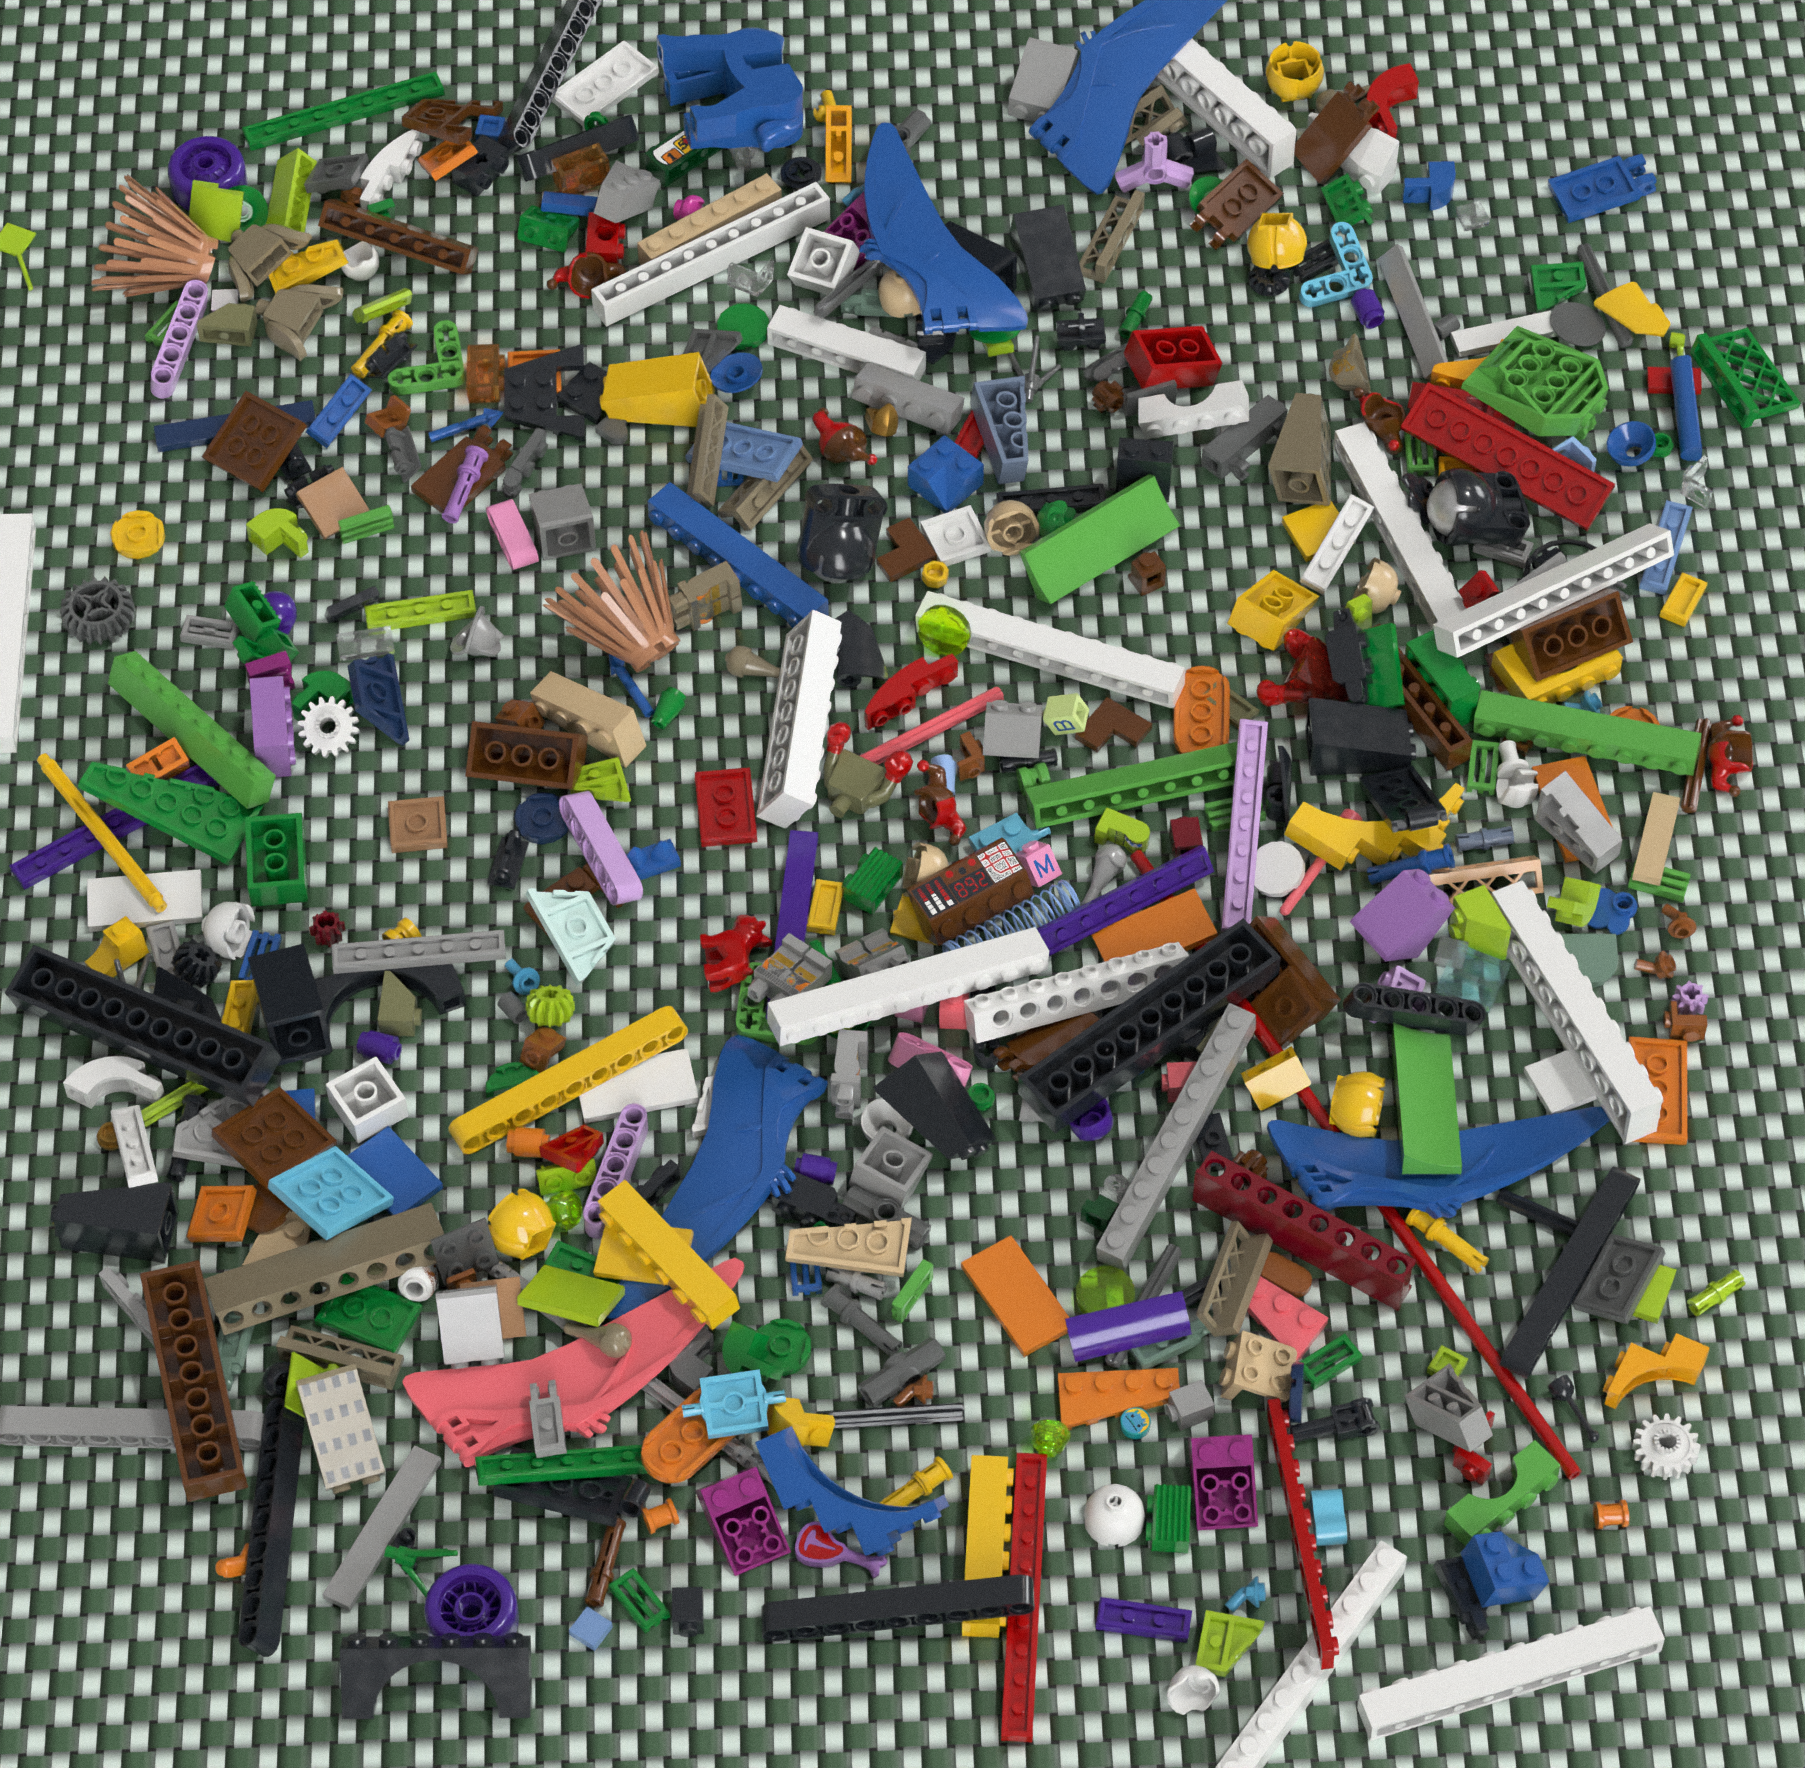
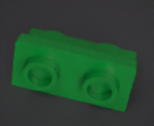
M1347 173L1321 188L1336 223L1346 222L1352 226L1363 219L1369 225L1374 223L1370 215L1374 210L1367 198L1363 200L1362 194L1365 191L1358 179L1353 181Z
M531 205L520 216L518 240L564 253L568 249L569 237L579 228L580 219L561 213L543 212L541 207Z

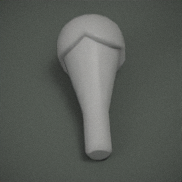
M1104 844L1097 850L1091 885L1081 903L1082 905L1096 899L1112 878L1123 871L1127 862V856L1119 845Z

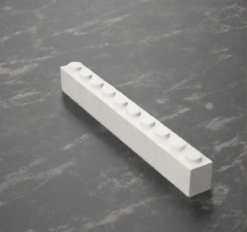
M814 182L591 289L593 310L607 327L804 232L805 227L812 228L829 220L830 198L819 184Z
M1365 422L1336 430L1333 448L1361 500L1374 506L1370 516L1430 628L1433 630V624L1467 609L1463 605V598L1454 587L1453 576L1450 572H1446L1441 554L1438 551L1435 552L1429 532H1424L1418 512L1408 507V494L1400 488L1398 476L1388 466L1385 452L1383 450L1380 451L1377 446L1374 432L1369 431Z
M32 513L0 514V753H17L36 527Z
M1649 523L1433 624L1437 650L1458 658L1613 585L1617 581H1621L1674 556L1671 531Z
M927 591L915 615L916 632L1168 708L1174 709L1185 685V667L1179 666L1176 663L1165 662L1155 659L1150 655L1131 652L1123 647L1111 646L1096 639L1084 638L1069 631L1064 632L1051 628L1046 624H1037L1024 620L1019 616L1000 613L995 609L980 607L969 601L953 599L942 593L937 594Z
M1036 927L768 1002L767 1023L779 1046L797 1043L801 1040L822 1036L829 1032L850 1028L857 1024L878 1020L882 1017L906 1012L920 1006L931 1005L941 1000L958 997L976 990H983L1004 982H1011L1032 974H1039L1048 969L1049 950Z
M1382 1540L1379 1542L1331 1608L1334 1625L1333 1629H1330L1331 1636H1337L1339 1644V1655L1334 1656V1668L1321 1670L1314 1634H1312L1215 1768H1263L1401 1578L1405 1571L1406 1555Z
M1651 1606L1643 1609L1634 1607L1627 1610L1623 1615L1614 1618L1605 1616L1598 1619L1594 1624L1584 1627L1583 1625H1575L1567 1629L1566 1632L1555 1636L1552 1633L1546 1634L1532 1643H1516L1510 1646L1508 1650L1499 1653L1490 1651L1473 1661L1460 1660L1453 1663L1449 1668L1440 1671L1431 1669L1414 1679L1401 1678L1394 1681L1391 1686L1381 1689L1379 1687L1369 1688L1359 1695L1357 1709L1368 1737L1372 1741L1659 1653L1662 1650L1665 1638Z

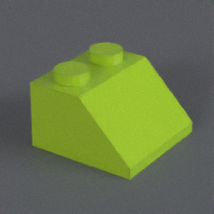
M1482 885L1454 896L1453 906L1455 909L1451 913L1450 924L1448 925L1451 938L1454 941L1457 940L1463 950L1499 961L1505 960L1511 927L1486 886Z

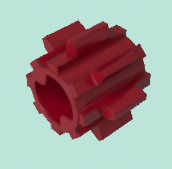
M325 910L323 913L312 917L313 926H310L309 930L310 935L315 936L317 945L332 947V944L342 942V932L346 931L345 923L340 921L339 913H334L333 911L330 913Z

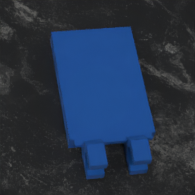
M1642 154L1629 157L1624 161L1619 155L1548 179V188L1569 224L1637 201L1640 197L1656 191L1654 184L1657 180L1653 172L1641 175L1646 173L1644 167L1646 160Z

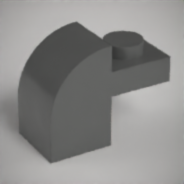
M704 1327L677 1357L669 1363L670 1377L674 1387L687 1398L701 1388L699 1378L714 1376L713 1368L703 1361L714 1348L713 1333Z

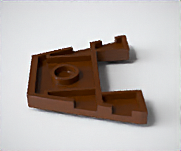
M422 99L402 116V126L463 145L472 138V127L459 126L461 121L469 115L479 117L480 115L498 116L503 111V101H493V105H481V100H471L466 105H456V100Z

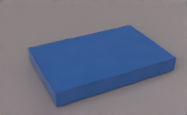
M389 1126L347 1155L394 1197L392 1206L385 1209L391 1216L419 1207L443 1189V1183Z

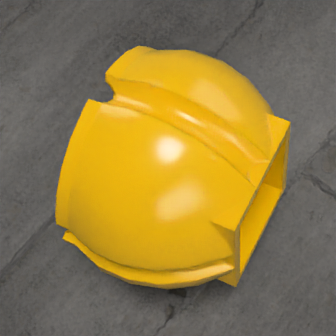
M1293 41L1292 46L1283 43L1272 51L1267 61L1265 73L1272 91L1281 98L1282 102L1312 98V95L1318 90L1323 81L1324 67L1320 53L1314 47L1304 42Z
M1262 213L1260 219L1256 221L1248 235L1247 250L1252 263L1266 269H1271L1272 265L1275 264L1278 269L1295 266L1304 260L1307 246L1306 234L1300 223L1293 218V213Z
M1366 1071L1354 1072L1346 1076L1338 1075L1331 1101L1329 1124L1336 1125L1343 1133L1354 1137L1374 1138L1377 1132L1374 1125L1378 1126L1384 1097V1091L1380 1089L1385 1087V1078Z
M518 1189V1195H515L513 1192L510 1193L492 1210L488 1217L491 1225H488L494 1246L499 1252L524 1260L547 1249L556 1223L553 1221L551 1210L540 1196L529 1192L527 1189Z

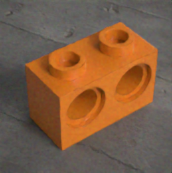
M175 737L126 764V769L129 773L143 776L144 773L155 775L154 778L168 780L190 768L189 759Z

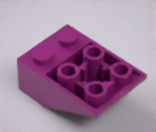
M864 192L824 231L825 233L854 241L859 250L860 246L864 245L866 239H871L865 211ZM860 252L854 270L867 261L865 253Z
M1252 1434L1189 1437L1190 1471L1197 1530L1258 1527Z
M749 1467L695 1490L705 1517L734 1576L791 1552L757 1467Z

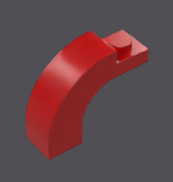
M1410 63L1393 67L1380 74L1373 81L1367 93V100L1369 102L1375 101L1380 107L1377 113L1369 120V123L1372 125L1371 128L1378 129L1395 139L1397 136V125L1389 109L1400 102L1417 99L1419 81Z

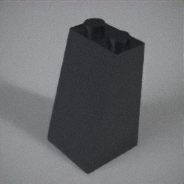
M1064 204L1013 214L1009 239L1014 253L1017 254V263L1033 310H1050L1056 305H1075L1084 300L1086 286Z
M952 221L944 224L959 245L997 275L1011 292L1017 288L1016 253Z
M1308 698L1305 735L1310 776L1380 773L1411 766V761H1416V745L1410 742V738H1413L1414 729L1413 721H1408L1407 710Z
M304 943L248 957L269 1042L282 1057L277 1066L333 1052L324 1009Z
M942 1051L913 1056L873 1087L880 1097L948 1160L956 1158L965 1160L972 1155L977 1158L989 1151L988 1145L996 1140L993 1132Z
M164 1182L131 1188L119 1187L60 1194L58 1204L52 1207L50 1219L55 1225V1236L59 1238L62 1249L165 1263L179 1210L172 1183Z

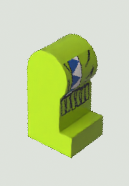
M1110 808L1105 809L1095 828V843L1104 845L1107 841L1125 846L1131 853L1137 850L1145 852L1148 849L1150 829L1147 824Z

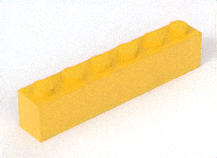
M623 1180L597 1201L601 1211L598 1215L602 1222L608 1228L613 1226L618 1231L617 1236L626 1247L631 1245L636 1250L635 1255L644 1266L650 1265L655 1270L653 1271L655 1277L662 1285L668 1284L673 1289L672 1293L680 1304L684 1305L687 1303L691 1308L690 1312L698 1323L703 1324L705 1322L713 1330L740 1309L736 1294L626 1180Z
M971 1456L965 1580L1000 1577L1003 1570H1009V1552L1004 1551V1542H1010L1011 1524L1005 1523V1514H1012V1496L1006 1495L1007 1486L1013 1487L1014 1468H1008V1457ZM1006 1617L963 1621L962 1636L999 1638L1000 1627H1006Z

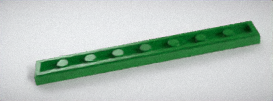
M435 71L242 127V132L249 150L254 151L416 104L422 99L437 98L445 95V91Z

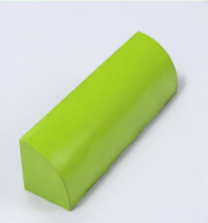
M299 148L277 160L266 224H279L305 233L311 193L306 192L304 183L317 164V161Z

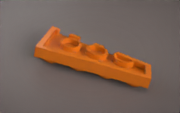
M1178 1368L1058 1373L1061 1433L1070 1431L1072 1427L1086 1424L1088 1426L1098 1423V1420L1107 1417H1121L1129 1408L1138 1407L1146 1410L1168 1404L1169 1392L1180 1388Z

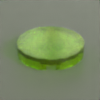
M934 605L926 609L918 620L919 639L934 654L949 655L953 653L956 656L963 652L971 640L972 631L968 620L953 607Z
M1098 1266L1089 1269L1080 1277L1076 1286V1302L1083 1314L1135 1302V1286L1131 1278L1123 1270L1113 1266Z

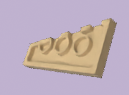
M289 1210L286 1215L287 1220L281 1226L269 1232L259 1233L243 1265L309 1244L313 1228L294 1211L291 1213Z
M912 1217L901 1218V1221L887 1222L886 1220H881L870 1224L856 1225V1223H851L840 1227L829 1228L828 1226L791 1229L789 1231L785 1261L904 1277Z

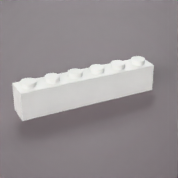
M779 305L767 327L769 345L855 373H859L870 362L920 381L926 369L925 351L897 343L891 339L872 335L866 331H859L841 323L821 319L819 316H813L798 311L795 308Z

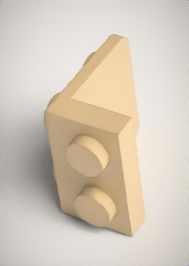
M1242 1331L1232 1342L1229 1341L1223 1354V1357L1227 1359L1226 1366L1219 1378V1385H1222L1220 1397L1232 1400L1243 1389L1270 1399L1280 1398V1402H1286L1290 1398L1291 1380H1293L1291 1377V1365L1293 1362H1296L1297 1351L1294 1347L1246 1331Z

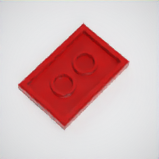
M750 767L694 772L701 847L758 842Z

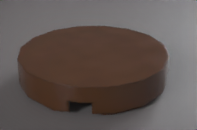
M258 1183L254 1186L257 1193L246 1229L249 1231L254 1230L255 1233H265L281 1226L287 1220L286 1215L289 1210L291 1213L293 1210L275 1194Z

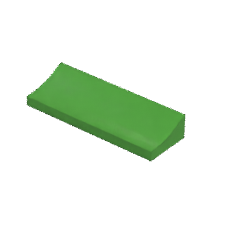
M1148 474L1021 550L1019 553L1037 599L1052 604L1178 528L1180 524L1170 510L1155 476Z
M1393 1023L1391 1043L1402 1174H1461L1462 1160L1450 1034L1422 1032Z

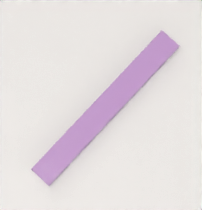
M1240 719L1221 932L1226 931L1243 918L1249 924L1251 923L1268 722L1248 719Z

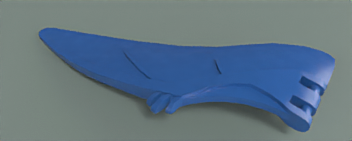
M1144 0L1119 16L1098 34H1096L1095 30L1090 31L1091 39L1088 38L1085 31L1081 32L1080 35L1084 44L1082 45L1078 40L1074 42L1080 51V56L1068 84L1051 108L1033 123L1029 129V134L1034 139H1039L1040 144L1051 154H1056L1057 159L1087 189L1096 195L1104 193L1109 187L1117 168L1140 97L1159 72L1228 0Z
M881 123L873 136L865 170L864 202L871 239L865 240L864 245L860 246L859 252L865 253V259L880 260V262L892 268L905 280L917 300L921 312L924 335L933 334V331H942V333L959 332V329L967 328L968 331L979 330V332L1025 330L1028 318L1018 298L997 275L964 250L941 220L924 188L897 129L891 123Z
M741 1035L733 1036L726 1041L720 1053L713 1081L708 1130L690 1170L661 1216L670 1227L692 1229L694 1236L691 1248L705 1263L719 1252L765 1202L771 1191L775 1198L781 1195L777 1187L778 1185L786 1194L792 1191L785 1179L786 1177L792 1182L796 1179L791 1169L785 1165L786 1148L790 1132L804 1107L810 1101L821 1096L828 1085L827 1080L820 1076L814 1077L810 1070L798 1063L792 1064L789 1062V1058L754 1039ZM621 1280L619 1285L625 1286V1295L609 1313L607 1319L613 1321L672 1288L669 1285L664 1286L661 1284Z
M1590 1107L1459 1131L1462 1160L1461 1174H1402L1399 1140L1359 1138L1282 1120H1271L1268 1122L1267 1131L1271 1142L1286 1167H1288L1289 1172L1294 1178L1298 1179V1185L1308 1198H1312L1311 1204L1324 1211H1331L1337 1207L1345 1206L1409 1207L1426 1212L1433 1219H1438L1442 1216L1452 1218L1457 1214L1456 1211L1462 1207V1203L1497 1191L1551 1164L1599 1131L1610 1119L1602 1107Z

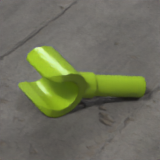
M1671 332L1669 347L1677 349V357L1684 355L1685 335Z

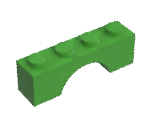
M1534 1440L1513 1457L1510 1472L1514 1480V1486L1508 1493L1493 1499L1479 1498L1468 1493L1446 1511L1444 1525L1465 1546L1474 1535L1492 1533L1498 1526L1505 1527L1512 1521L1515 1512L1520 1508L1527 1509L1534 1503L1537 1498L1536 1495L1542 1490L1549 1491L1556 1485L1559 1480L1560 1464Z

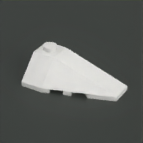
M1311 112L1309 114L1308 127L1318 116L1317 113ZM1371 128L1340 166L1354 180L1358 179L1362 187L1379 194L1396 174L1399 141L1378 129Z

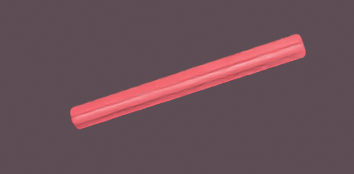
M994 687L859 756L878 765L884 762L893 752L906 751L986 710L987 702L1004 700L1003 692L999 687Z

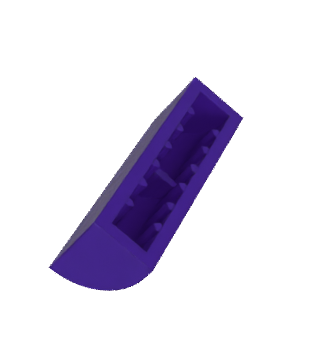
M1182 1291L1065 1319L1075 1362L1192 1335Z

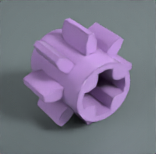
M1688 981L1682 987L1680 985L1676 986L1675 995L1672 996L1671 1001H1677L1678 1015H1695L1697 1012L1699 1014L1704 1013L1709 995L1702 994L1703 985H1697Z

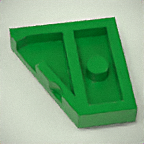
M1583 262L1531 265L1530 267L1536 313L1545 312L1584 291L1586 288Z

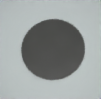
M1575 302L1562 303L1551 312L1550 322L1552 328L1562 339L1571 344L1592 346L1599 343L1605 336L1606 326L1602 317L1595 310L1584 304Z

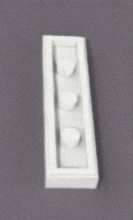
M1550 310L1451 332L1450 339L1458 358L1494 350L1500 344L1501 339H1505L1516 326L1546 338L1559 335L1552 328L1550 322L1552 311Z
M1352 494L1349 496L1303 574L1300 583L1324 595L1370 517L1374 506Z
M135 1105L110 1111L128 1187L158 1182L140 1106Z

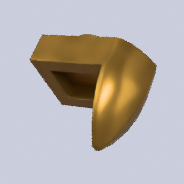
M887 403L881 409H866L865 419L871 432L885 437L897 433L898 415L891 403Z

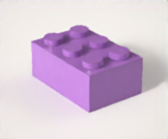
M283 676L251 678L249 681L255 757L274 773L276 777L291 776V765H296L290 687H284Z

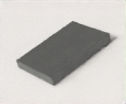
M1611 1233L1572 1303L1574 1309L1628 1324L1666 1254L1664 1248Z

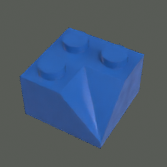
M945 435L908 465V486L943 513L954 510L984 484V464Z
M1501 1531L1474 1535L1461 1552L1482 1607L1535 1600L1550 1582L1539 1554L1516 1543Z

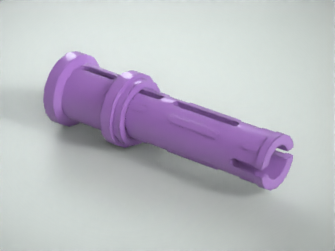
M467 446L463 464L459 465L457 469L459 477L442 514V518L449 523H457L459 521L472 485L480 479V469L483 463L488 460V453L478 446Z

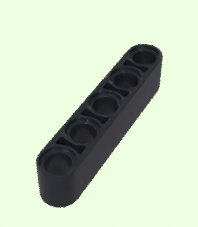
M627 115L521 154L516 158L523 178L527 182L640 140L632 115Z
M1366 982L1357 984L1343 1001L1345 1012L1354 1018L1389 1024L1396 1023L1401 1026L1462 1036L1472 1034L1486 1018L1485 1008L1474 1000Z

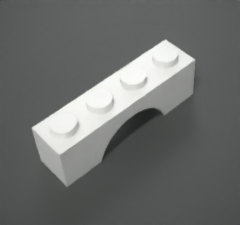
M1242 380L1216 384L1208 398L1193 406L1183 407L1174 405L1166 398L1165 394L1138 398V424L1145 439H1156L1168 435L1184 434L1191 431L1236 425L1249 421V395Z

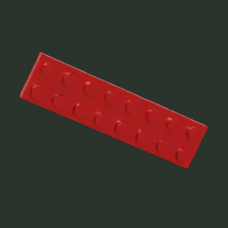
M1429 382L1401 425L1402 431L1479 473H1497L1498 471L1511 473L1515 476L1523 497L1587 532L1615 488V483Z

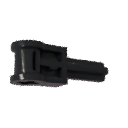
M1364 1397L1355 1399L1350 1403L1330 1407V1416L1291 1425L1290 1434L1293 1435L1295 1443L1335 1433L1337 1440L1343 1441L1355 1437L1371 1436L1377 1433L1381 1427L1379 1421H1376L1373 1415L1372 1408L1374 1404L1372 1399Z

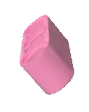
M513 499L486 507L490 525L511 569L515 570L539 562L535 545Z
M904 1032L898 1033L888 1058L892 1065L899 1068L915 1055L942 1051L964 1087L973 1068L965 1060Z

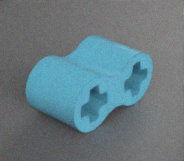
M1342 1490L1310 1491V1510L1316 1546L1347 1544V1526Z

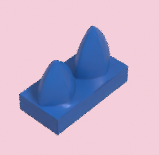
M671 839L660 840L656 844L641 849L633 847L626 854L640 880L681 867V860Z

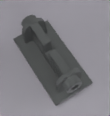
M406 426L402 431L390 427L386 429L384 438L388 443L389 449L393 450L391 456L394 462V470L401 475L402 481L406 483L422 468L409 426Z

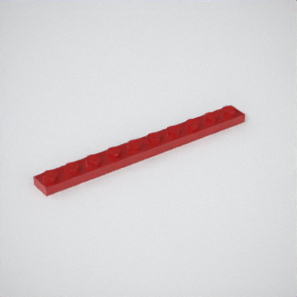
M1280 1398L1269 1399L1267 1402V1421L1321 1670L1334 1668V1656L1339 1655V1644L1337 1636H1331L1330 1629H1333L1334 1625L1331 1610L1326 1611L1324 1604L1328 1603L1326 1585H1320L1319 1578L1322 1577L1321 1561L1314 1558L1313 1552L1317 1551L1316 1538L1314 1533L1309 1534L1308 1527H1311V1516L1309 1508H1303L1302 1502L1306 1501L1304 1484H1298L1297 1477H1300V1466L1298 1459H1293L1292 1452H1295L1293 1435L1287 1434L1286 1428H1289L1288 1411L1282 1410Z
M1017 1453L1010 1575H1028L1033 1578L1035 1609L1029 1614L1008 1617L1001 1741L1032 1742L1047 1454Z

